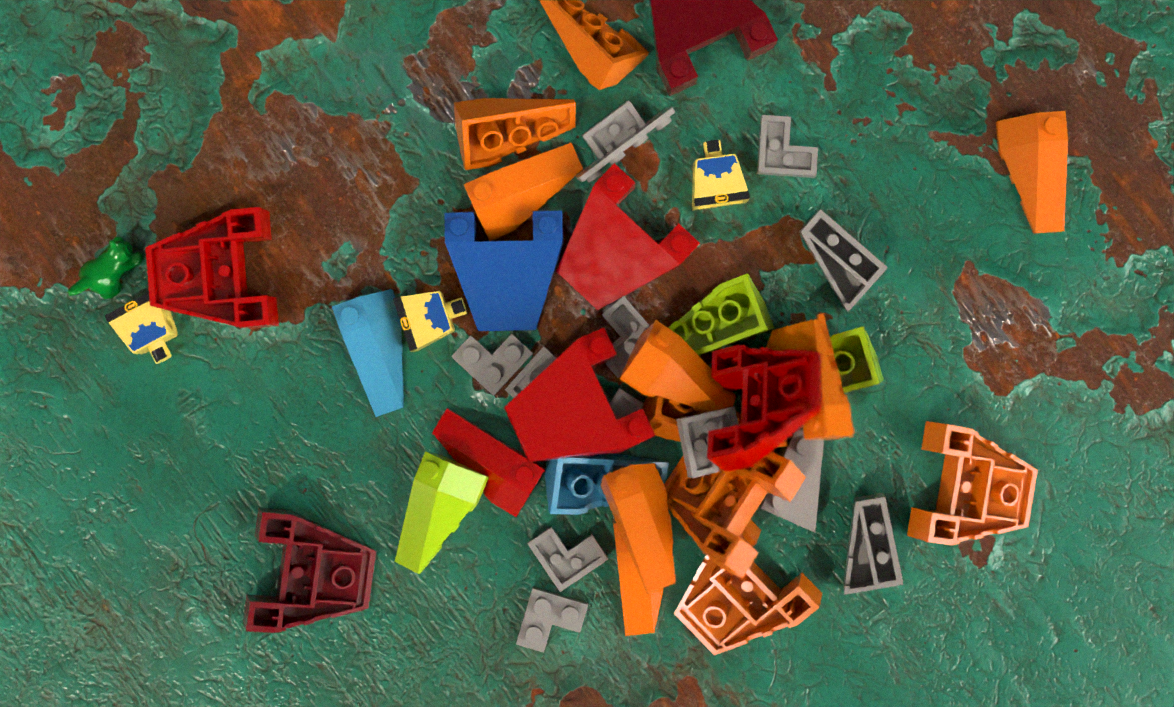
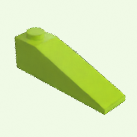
M744 274L719 284L712 290L713 292L668 327L680 335L699 356L774 329L765 301L749 274Z
M864 326L837 333L830 337L844 393L877 385L884 381L876 352Z
M425 451L413 480L395 562L420 574L442 548V543L451 532H455L458 529L459 523L468 512H472L477 506L489 477L443 455Z

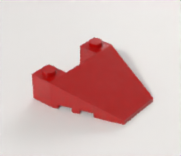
M615 163L594 184L556 270L597 311L675 270L700 244L679 223L658 244L625 214L618 205L635 188L636 183Z
M261 207L231 209L221 213L222 215L214 219L203 221L187 231L176 233L145 247L150 306L240 328L254 329L279 326L277 297L268 295L248 297L244 243L272 240L269 211Z
M605 328L578 338L504 407L529 462L621 453L656 436L643 408L616 420L592 368L608 362L617 355Z
M735 345L712 351L711 377L729 392L742 389L741 424L708 431L707 459L725 472L753 467L821 411V353L792 349L776 351L768 347L753 349L745 345Z

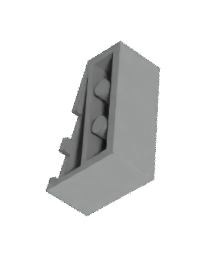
M821 209L817 210L799 231L838 300L847 312L888 268Z
M799 428L787 438L788 446L782 447L779 455L791 460L805 475V480L791 502L768 492L759 507L815 533L824 440H804L803 430Z
M884 493L855 497L843 582L844 595L904 585Z

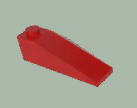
M448 408L432 432L456 462L488 476V481L483 490L484 495L491 503L517 517L546 467L536 461L529 462L525 454Z

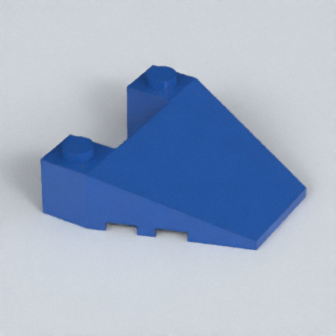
M533 211L532 241H477V216L474 212L444 213L445 244L478 331L536 330L563 247L562 211Z

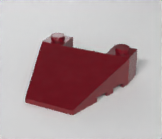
M649 0L657 71L669 97L696 84L698 75L688 54L734 33L748 61L772 50L778 41L766 13L751 0Z
M258 508L255 538L258 542L283 544L276 596L246 595L243 626L246 631L278 633L286 631L287 628L299 625L305 626L314 623V621L329 617L335 618L369 608L376 550L292 511Z

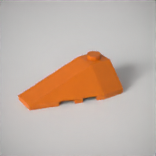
M539 0L579 71L598 90L617 85L648 56L649 52L624 29H621L619 32L606 24V17L601 14L597 16L585 10L584 2L581 0Z
M480 98L454 102L455 128L465 170L494 166L502 162L501 158L513 152L522 153L526 151V146L539 140L545 142L576 127V102L574 99Z
M655 463L629 465L604 475L600 486L647 595L675 584L667 491Z
M669 513L670 530H671V540H672V547H673L672 525H671V517H670V513ZM613 520L625 636L654 633L664 588L647 595L618 525Z

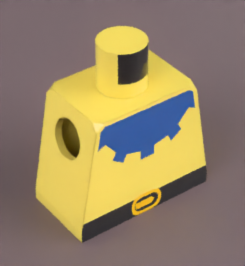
M720 140L704 142L705 158L696 159L693 163L692 211L747 203L750 195L736 154L722 155Z
M441 291L393 298L410 352L419 351L453 333L455 328L452 319L467 314L462 297L446 302Z
M149 292L105 315L106 320L133 354H144L149 351L156 364L172 357L165 343L178 335L171 311L150 306Z

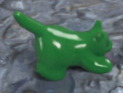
M115 237L112 241H109V246L97 258L83 264L78 274L80 280L70 287L68 295H78L86 289H90L92 292L100 294L103 299L116 297L123 287L119 281L120 277L140 265L143 261V254L140 252L132 253V245L129 242L124 241L122 237Z

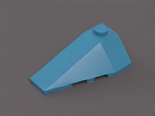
M393 289L360 296L332 306L341 335L376 417L404 407L402 325L393 298H396Z
M614 453L547 460L545 482L549 513L580 515L587 513L592 508L599 506L608 507L609 504L600 486L603 476L629 465L655 463L665 484L669 462Z

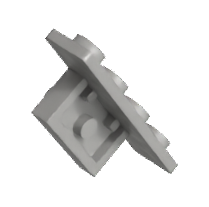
M626 101L583 133L581 136L598 159L576 175L578 181L583 182L587 180L589 183L602 174L600 169L610 162L611 165L617 163L625 157L623 151L631 145L636 148L649 138L647 133L655 127L657 130H660L672 121L670 116L675 113L673 107H666L645 123L631 102Z

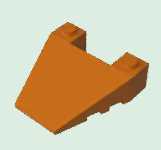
M813 319L772 330L766 346L772 350L785 351V349L815 351L822 354L821 411L803 425L804 440H832L852 437L850 404L847 396H842L837 383L840 380L837 370H832L828 355L831 353L819 320ZM787 439L776 448L787 447Z
M926 421L921 450L945 454L936 511L911 507L907 536L925 542L953 546L960 544L961 541L977 540L986 535L1002 534L1028 527L1038 470L1012 453L1002 450L996 443L978 435V432L972 428Z
M770 452L750 468L729 472L719 468L720 472L688 478L683 455L664 484L667 491L668 509L698 544L702 552L720 568L742 579L758 553L740 537L741 533L768 492L791 502L806 477L791 460Z
M750 519L740 537L753 547L758 541L761 529ZM705 555L674 614L713 655H717L745 645L749 640L760 636L764 638L782 628H791L799 625L820 608L822 592L803 573H800L790 583L780 589L754 561L741 579L720 568Z

